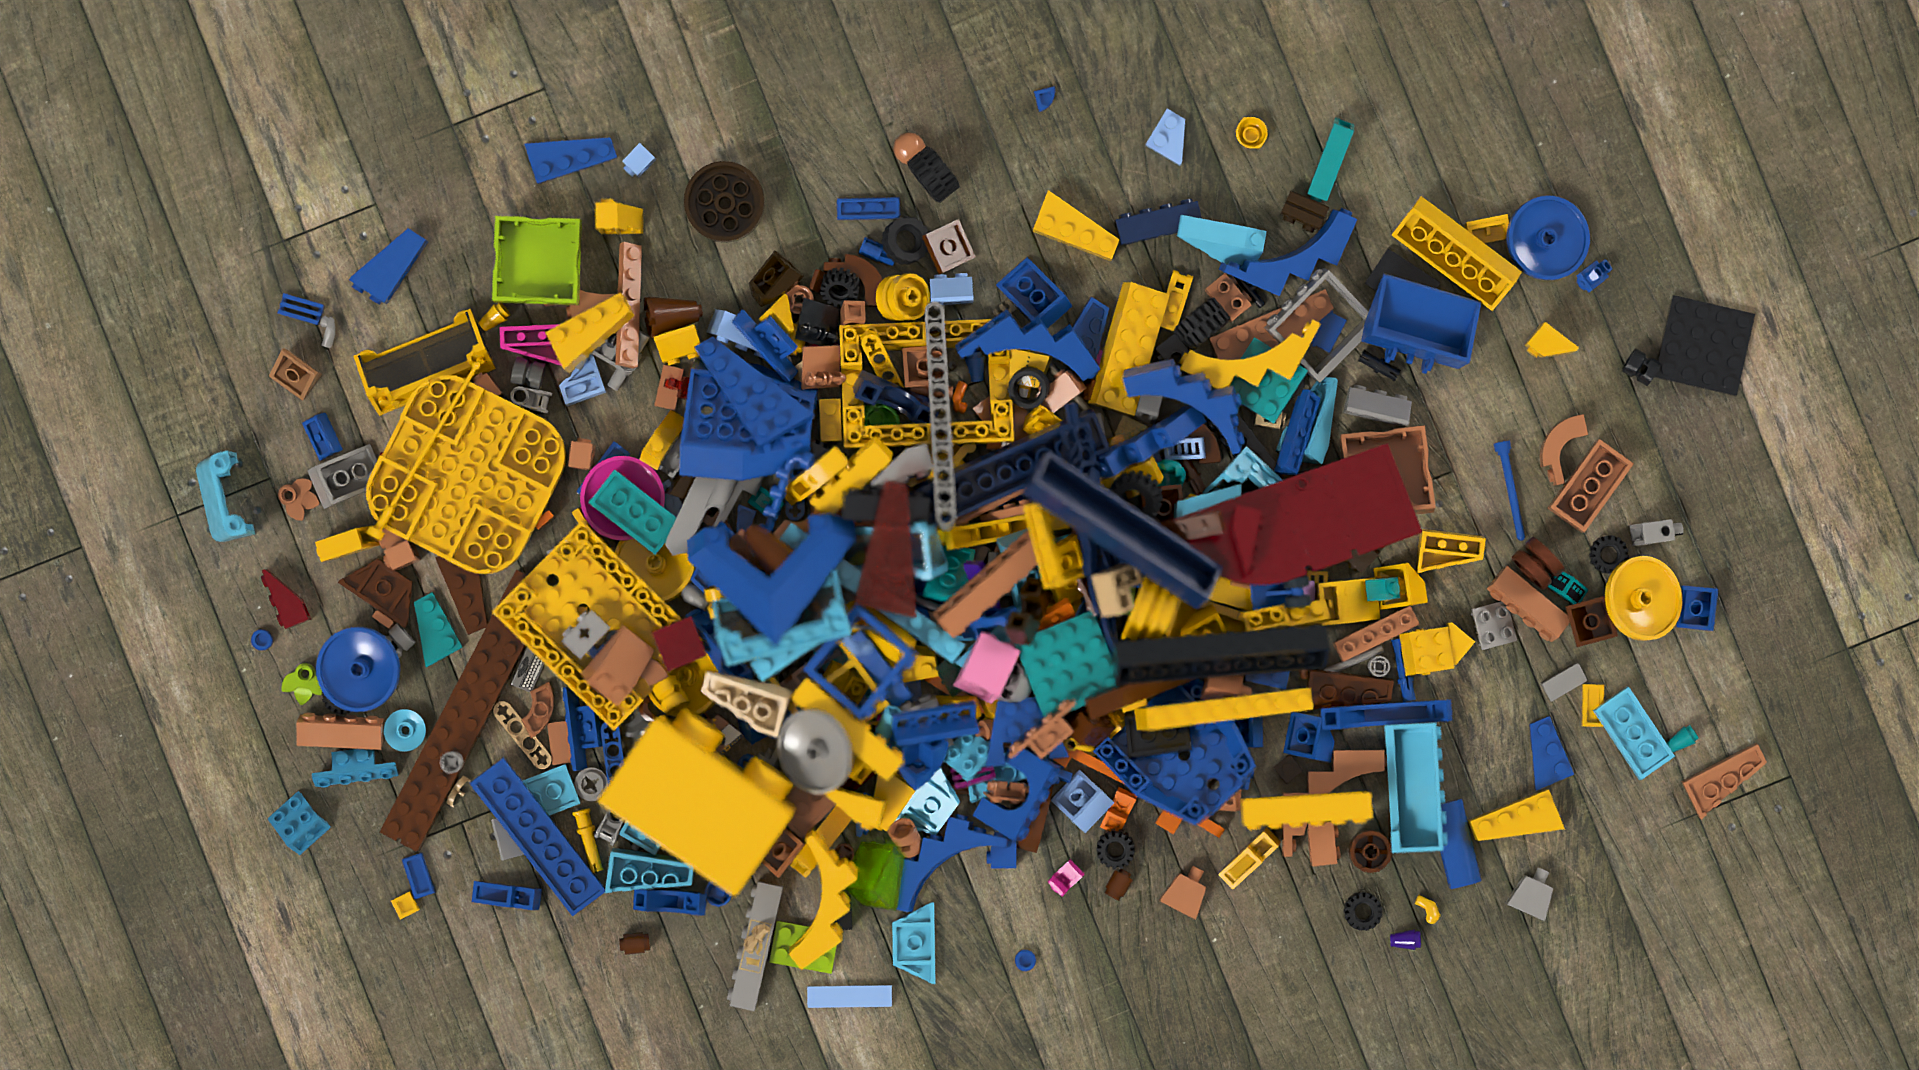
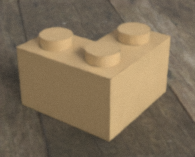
M1123 563L1092 575L1102 617L1121 615L1134 609L1129 588L1143 582L1140 571L1128 563Z

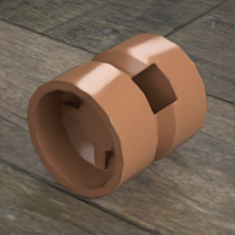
M901 818L893 822L888 832L898 854L904 858H911L919 854L923 840L914 822L908 818Z

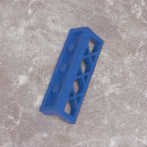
M1303 389L1301 396H1297L1274 470L1276 474L1298 475L1321 400L1309 389Z
M968 701L891 714V734L896 746L900 747L978 734L979 725L975 718V702ZM970 709L968 715H959L962 710ZM942 713H949L944 719L938 718ZM922 716L929 717L925 722L917 721ZM898 720H908L905 725L897 726Z

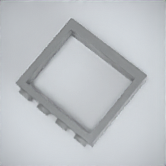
M1325 268L1315 271L1311 276L1312 280L1307 285L1303 284L1296 291L1297 295L1292 300L1288 299L1281 306L1282 310L1277 315H1272L1264 327L1279 344L1286 339L1276 328L1324 280L1345 299L1363 320L1315 369L1304 358H1302L1299 364L1307 369V373L1319 383L1361 342L1365 320L1368 315V311Z

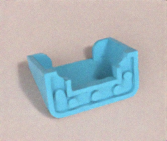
M231 451L216 453L200 461L196 467L212 538L218 542L255 535L253 524H246L241 516H229L221 478L231 476V467L238 463L237 454Z

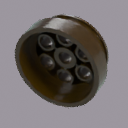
M718 161L702 167L692 176L685 190L684 208L689 222L699 234L715 242L729 243L743 239L754 231L762 219L765 198L760 182L749 169L735 162ZM718 178L726 180L724 188L719 189L715 187V181ZM739 184H744L747 188L746 192L742 195L735 193V187ZM704 192L711 194V199L707 203L700 201V195ZM724 198L731 200V206L728 209L720 207V201ZM744 204L751 206V212L748 215L740 213V207ZM707 213H714L716 215L713 223H706L704 221ZM727 219H734L736 221V226L733 229L725 228L724 223Z

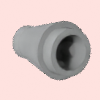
M689 583L681 592L684 602L698 607L705 612L708 611L710 602L706 601L705 594L695 584Z

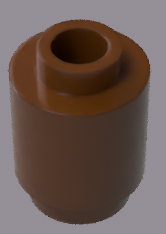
M1124 869L1114 870L1105 886L1107 889L1104 893L1119 901L1121 897L1125 896L1133 881L1130 878L1131 873Z
M643 932L623 934V938L619 939L620 951H625V955L640 954L650 950L649 935L643 934Z

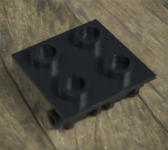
M803 298L795 339L818 346H832L835 342L838 343L840 335L836 332L840 308Z

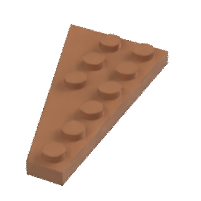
M1326 289L1308 296L1276 330L1285 339L1292 333L1302 337L1304 335L1302 330L1307 322L1311 323L1312 320L1319 322L1334 309ZM1282 308L1209 338L1217 359L1240 360L1254 337L1271 348L1278 346L1279 343L1264 327L1267 325V320L1272 315H1277Z

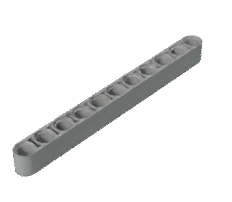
M931 302L925 308V330L936 523L941 530L947 531L955 525L956 512L945 320L943 306L938 302ZM935 310L940 315L934 318L929 315V312ZM932 331H939L941 336L933 338L930 333ZM939 351L942 353V356L934 358L931 353ZM940 371L943 373V377L937 379L932 374ZM939 391L945 396L942 399H936L933 396L934 393ZM937 412H943L946 417L940 420L934 415ZM940 432L945 433L947 438L939 440L936 438V434ZM945 453L948 458L941 461L937 458V455ZM944 473L949 476V479L941 481L938 479V476ZM942 494H947L951 499L948 502H942L939 497ZM943 515H949L952 520L944 523L940 518Z

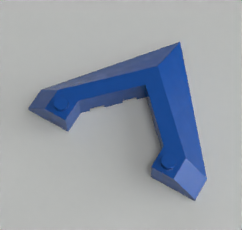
M830 513L808 516L809 536L770 578H767L730 549V537L725 526L702 529L688 539V561L777 648L783 635L787 630L791 629L800 617L799 614L803 609H806L826 582L827 576L841 562L844 553L856 542L854 520L842 519L841 516Z

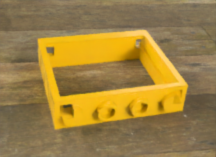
M1036 502L1023 506L1044 588L1060 587L1084 577L1083 566L1064 574L1062 573L1046 509Z

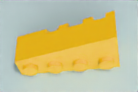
M619 293L547 331L546 335L563 369L571 373L581 361L587 359L590 353L604 344L607 338L615 334L635 315L626 297Z

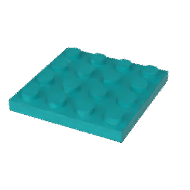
M1091 611L1037 632L1031 646L1015 644L1016 649L1020 651L1019 657L1043 717L1049 713H1056L1059 710L1058 706L1066 699L1069 701L1072 698L1075 699L1076 705L1069 710L1072 711L1085 705L1084 698L1118 686L1115 685L1112 657L1096 617L1093 616Z

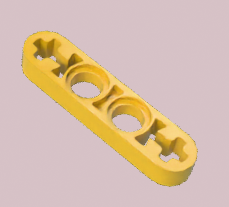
M872 330L865 331L861 335L860 340L862 348L876 375L882 378L884 372L891 371L894 376L887 381L905 388L879 335ZM867 338H871L874 341L875 349L872 350L870 343L867 342ZM882 354L885 356V359L881 363H876L873 360L874 356Z

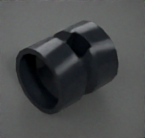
M1635 348L1621 371L1630 377L1636 376L1638 382L1648 386L1658 372L1661 363L1652 357L1647 359L1644 352ZM1645 364L1646 368L1644 371H1639L1642 365Z

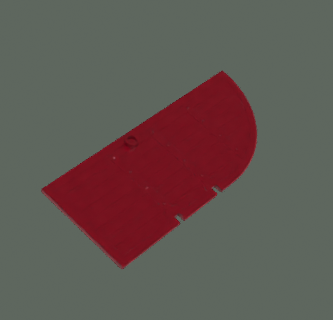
M1388 443L1176 518L1181 519L1221 510L1225 527L1224 532L1183 541L1222 566L1223 569L1220 577L1250 585H1270L1290 581L1307 575L1305 567L1309 565L1312 571L1315 572L1353 558L1351 550L1356 549L1358 556L1423 533ZM1236 505L1262 510L1261 517H1264L1262 530L1258 529L1256 536L1260 538L1258 550H1254L1252 558H1256L1254 570H1249L1247 576L1243 573L1231 533V524Z

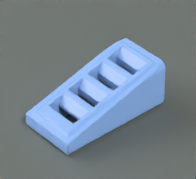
M1185 437L1177 443L1178 454H1175L1174 446L1164 448L1165 459L1206 458L1204 437ZM1195 442L1199 443L1200 453H1196ZM1181 443H1184V454H1182ZM1188 443H1191L1192 453H1189Z

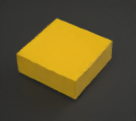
M411 891L391 901L400 920L420 910Z

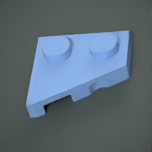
M1166 109L1145 146L1180 166L1183 154L1185 119Z

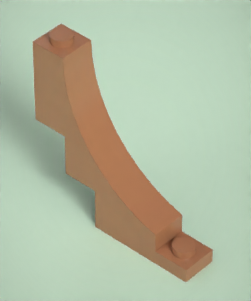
M1333 750L1332 771H1307V792H1282V796L1330 793L1337 786L1351 778L1362 774L1385 771V767H1387V754H1384V750ZM1303 822L1304 826L1291 827L1289 823L1282 824V856L1292 857V852H1296V839H1292V836L1304 835L1308 822Z

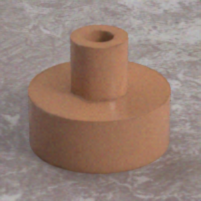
M988 718L979 721V733L975 734L976 737L981 736L986 741L991 739L993 721Z

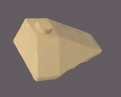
M709 671L706 674L702 689L704 694L721 706H726L732 710L738 718H743L749 722L755 730L775 737L779 735L789 708L790 697L793 694V690L775 684Z

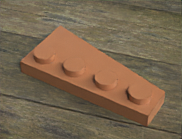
M1754 743L1681 782L1698 817L1702 820L1712 808H1716L1728 794H1732L1743 781L1748 780L1767 762L1759 745Z

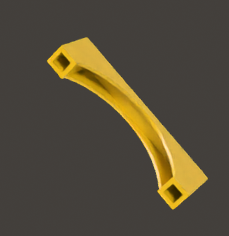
M1299 688L1226 699L1134 709L1137 730H1153L1313 709L1311 688Z

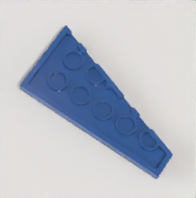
M711 337L695 346V351L759 448L814 418V413L716 338Z

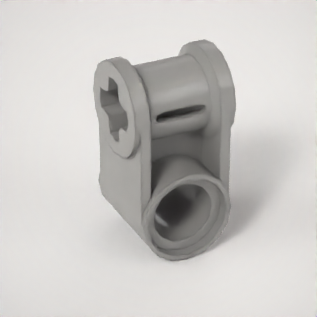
M515 387L511 391L510 398L515 405L548 414L547 405L552 393L525 387ZM517 391H524L526 393V398L523 402L515 400V393Z
M608 809L594 837H600L610 842L611 846H614L625 820L622 818L620 820L614 819L611 814L612 811Z

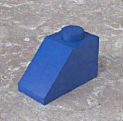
M1012 840L1011 847L991 846V851H987V864H991V869L1016 868V841Z

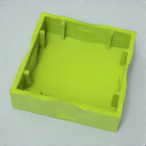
M495 216L494 248L496 260L493 269L492 301L495 303L579 305L582 221L571 218L530 219L527 217Z

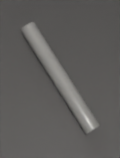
M1382 645L1376 646L1344 662L1341 661L1323 669V671H1342L1384 653Z

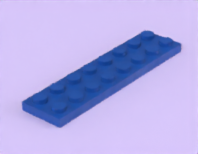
M504 757L469 783L572 916L605 893V887L595 874L592 873L589 866Z

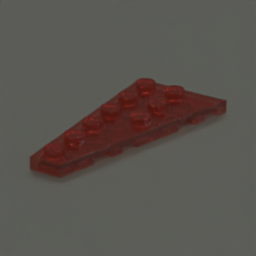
M885 479L854 604L917 618L907 485Z

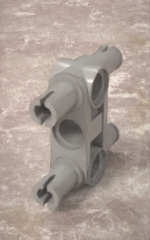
M640 330L638 362L642 357L641 351L650 338L649 335ZM607 338L605 343L597 347L589 356L595 355L616 368L607 385L618 391L626 376L631 375L636 368L615 365L616 345L614 348L608 347L606 343L609 338ZM588 358L581 361L575 368L581 370Z

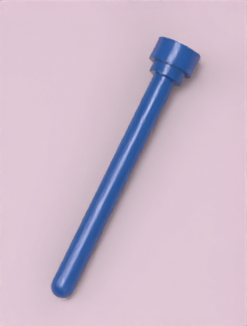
M1510 440L1494 443V450L1501 458L1517 539L1523 541L1525 539V532L1508 454L1510 453L1511 443Z

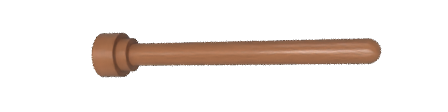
M1023 489L958 517L955 520L956 526L969 524L970 520L1023 494Z

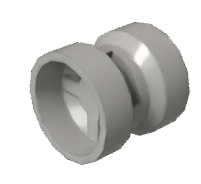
M1374 656L1368 661V671L1373 676L1383 677L1390 670V662L1383 656Z
M453 751L444 754L440 764L445 772L454 773L461 770L464 760L461 754Z

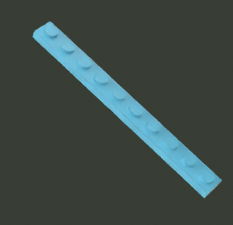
M791 523L780 539L794 549H797L809 535ZM844 559L835 568L840 584L951 663L955 661L965 647L962 642L952 638L945 630Z

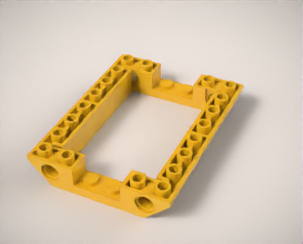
M992 319L945 321L946 348H956L955 345ZM925 322L839 325L841 373L846 376L845 382H842L844 448H861L875 435L887 447L932 445L931 423L865 426L864 401L855 398L853 386L862 371L861 352H864L860 339L865 331H875L879 335L886 351L902 350V348L926 346ZM932 331L930 335L933 338H938L941 336V333L939 331ZM867 338V342L870 343L872 350L875 349L874 341L871 338ZM1009 350L988 354L991 421L951 422L952 444L1014 442L1012 400L1008 393L1010 381ZM940 432L936 434V438L944 440L947 438V435Z

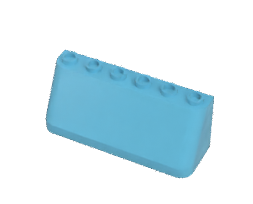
M1436 723L1385 725L1392 853L1442 851L1443 846L1447 845V833H1442V824H1446L1445 811L1441 812V803H1445L1444 790H1440L1439 782H1444L1443 769H1439L1438 761H1442V748H1437V739H1441V727H1436Z

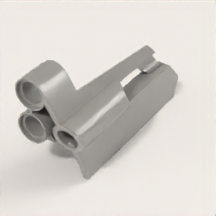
M695 477L665 542L671 554L687 553V540L697 533L709 508L717 507L720 510L713 526L717 527L721 520L725 522L741 491L744 490L756 497L765 477L744 481Z

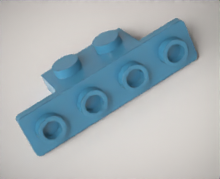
M352 749L331 752L332 771L312 773V780L315 787H328L335 784L347 785L357 781L368 782L379 778L390 779L398 776L399 772L395 762L375 765L374 749Z

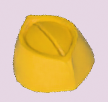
M1244 117L1236 129L1237 140L1244 147L1261 149L1267 138V127L1259 118Z

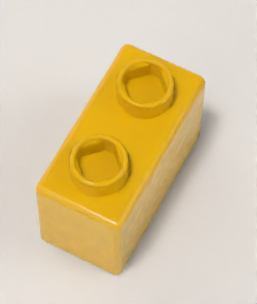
M682 708L675 720L667 715H660L651 721L598 798V802L729 894L737 896L796 813V805L786 799L794 783L778 769L758 757L753 756L743 769L717 751L716 748L724 738V734L697 713L687 708Z

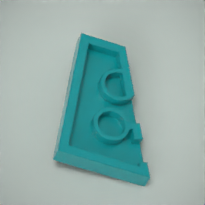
M433 592L414 602L424 661L427 668L463 648V645Z

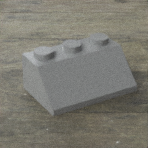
M1360 385L1348 388L1343 413L1402 427L1409 424L1412 401H1408L1407 396L1395 394V397L1386 396V391L1377 389L1373 393L1366 391L1367 387Z

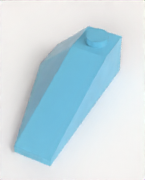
M1325 377L1320 383L1316 381L1311 388V391L1321 400L1302 458L1304 463L1323 464L1330 442L1338 383L1336 378ZM1288 426L1285 427L1276 449L1278 453L1281 451Z

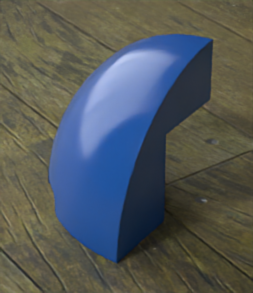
M889 737L890 749L892 750L895 747L904 755L902 759L905 763L899 771L915 791L925 785L935 775L945 759L949 742L942 739L897 747L893 737Z

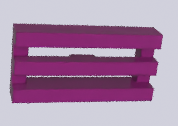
M983 767L975 775L988 771L991 774L974 778L968 782L958 783V780L963 779L962 775H956L958 772L950 768L956 790L996 779L994 767Z

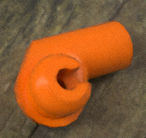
M962 381L957 383L952 398L954 411L964 414L968 404L962 402L968 385Z

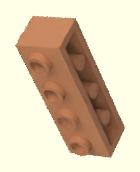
M1508 566L1500 570L1487 587V590L1490 591V595L1494 599L1501 600L1507 605L1506 607L1511 613L1518 614L1527 626L1535 628L1546 641L1553 642L1558 639L1570 623L1567 614Z
M304 713L299 716L296 722L297 746L381 750L384 744V718H378L377 716L363 718L356 715L342 717L335 714L321 716L314 713Z

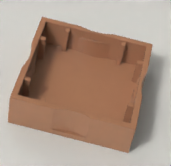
M1425 425L1396 428L1386 432L1369 431L1341 434L1339 442L1342 459L1388 443L1415 514L1434 512L1436 507L1432 478L1428 469L1429 453Z

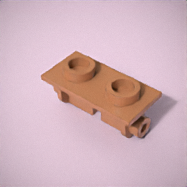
M992 780L987 783V790L989 792L983 791V794L989 797L992 802L1002 803V800H1009L1010 803L1021 804L1027 800L1025 793L1029 792V786L1025 783L1010 782L1009 789H1007V781Z

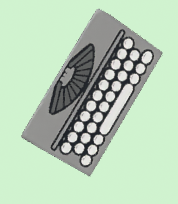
M528 647L511 685L530 692L534 689L545 663Z

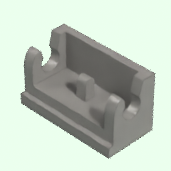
M682 433L659 467L660 470L673 479L676 478L675 476L680 468Z

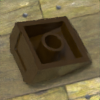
M774 251L749 282L752 297L761 307L779 299L783 294L789 292L799 283L804 275L786 257Z

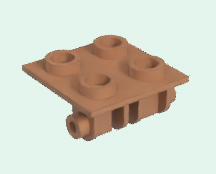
M840 345L803 347L801 389L839 387L842 382H845L846 376L840 372Z

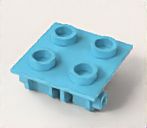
M975 734L958 737L953 742L954 745L948 748L944 762L960 773L961 777L967 782L973 780L974 775L985 766L989 750V742L981 736L976 737Z

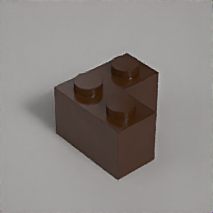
M1086 705L1069 711L1064 716L1071 724L1070 727L1074 730L1070 736L1078 745L1099 746L1116 728L1111 723L1112 720L1107 714L1091 720Z

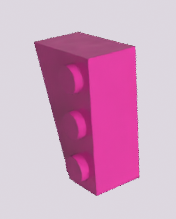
M560 324L499 327L500 348L562 366L546 335L547 331Z

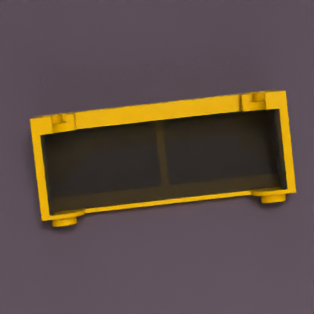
M471 308L458 312L453 319V324L379 354H376L374 351L363 350L353 356L366 395L379 416L405 406L413 391L426 380L442 375L457 376L466 380L475 361L479 362L481 367L475 371L472 378L479 373L484 374L496 369Z

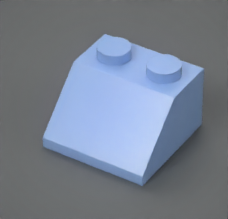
M967 273L955 274V278H947L946 274L934 275V279H930L931 302H938L941 305L972 304V277H968Z
M1080 770L1072 777L1071 782L1066 783L1051 799L1084 833L1114 804Z

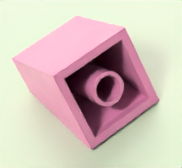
M986 632L985 634L981 633L977 637L953 686L991 704L1000 696L1020 651L1015 649L1016 646L1009 642L1002 643L996 640L997 637Z

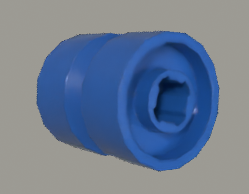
M712 881L705 888L706 899L713 906H724L733 897Z

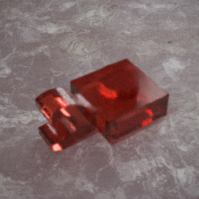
M684 376L681 381L671 377L670 379L666 378L663 387L677 390V397L687 401L690 378Z

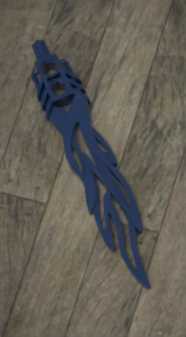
M1076 402L1064 404L1068 425L1059 427L1062 439L1061 456L1063 461L1078 471L1084 467L1082 473L1100 485L1101 467L1096 452L1097 446L1092 439L1089 422H1079ZM1076 529L1083 547L1084 576H1088L1092 606L1095 614L1101 615L1105 638L1113 653L1114 643L1118 642L1116 615L1102 617L1092 575L1118 565V558Z

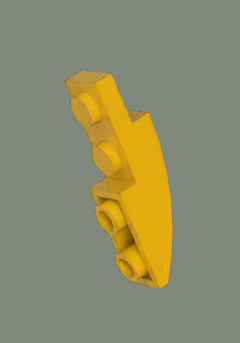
M836 446L816 459L810 470L805 469L788 481L785 499L791 506L798 501H802L849 463V460Z
M1325 599L1313 601L1311 605L1289 608L1283 604L1243 613L1247 631H1266L1270 628L1279 630L1288 629L1293 626L1303 628L1330 621Z

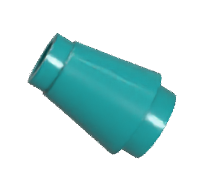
M1688 725L1687 727L1683 726L1666 743L1674 753L1695 744L1699 737L1691 725Z

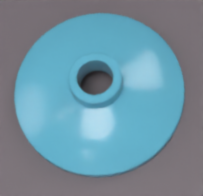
M402 709L395 711L387 718L384 724V737L387 743L398 751L405 752L416 749L421 745L426 735L424 720L418 713L412 710ZM404 726L409 727L410 731L408 734L402 732Z

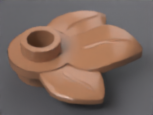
M297 479L292 485L282 486L278 492L279 501L286 506L287 514L299 521L304 520L305 510L313 509L320 504L317 496L309 491L312 487V481L308 479ZM286 492H292L293 496L291 499L286 498Z

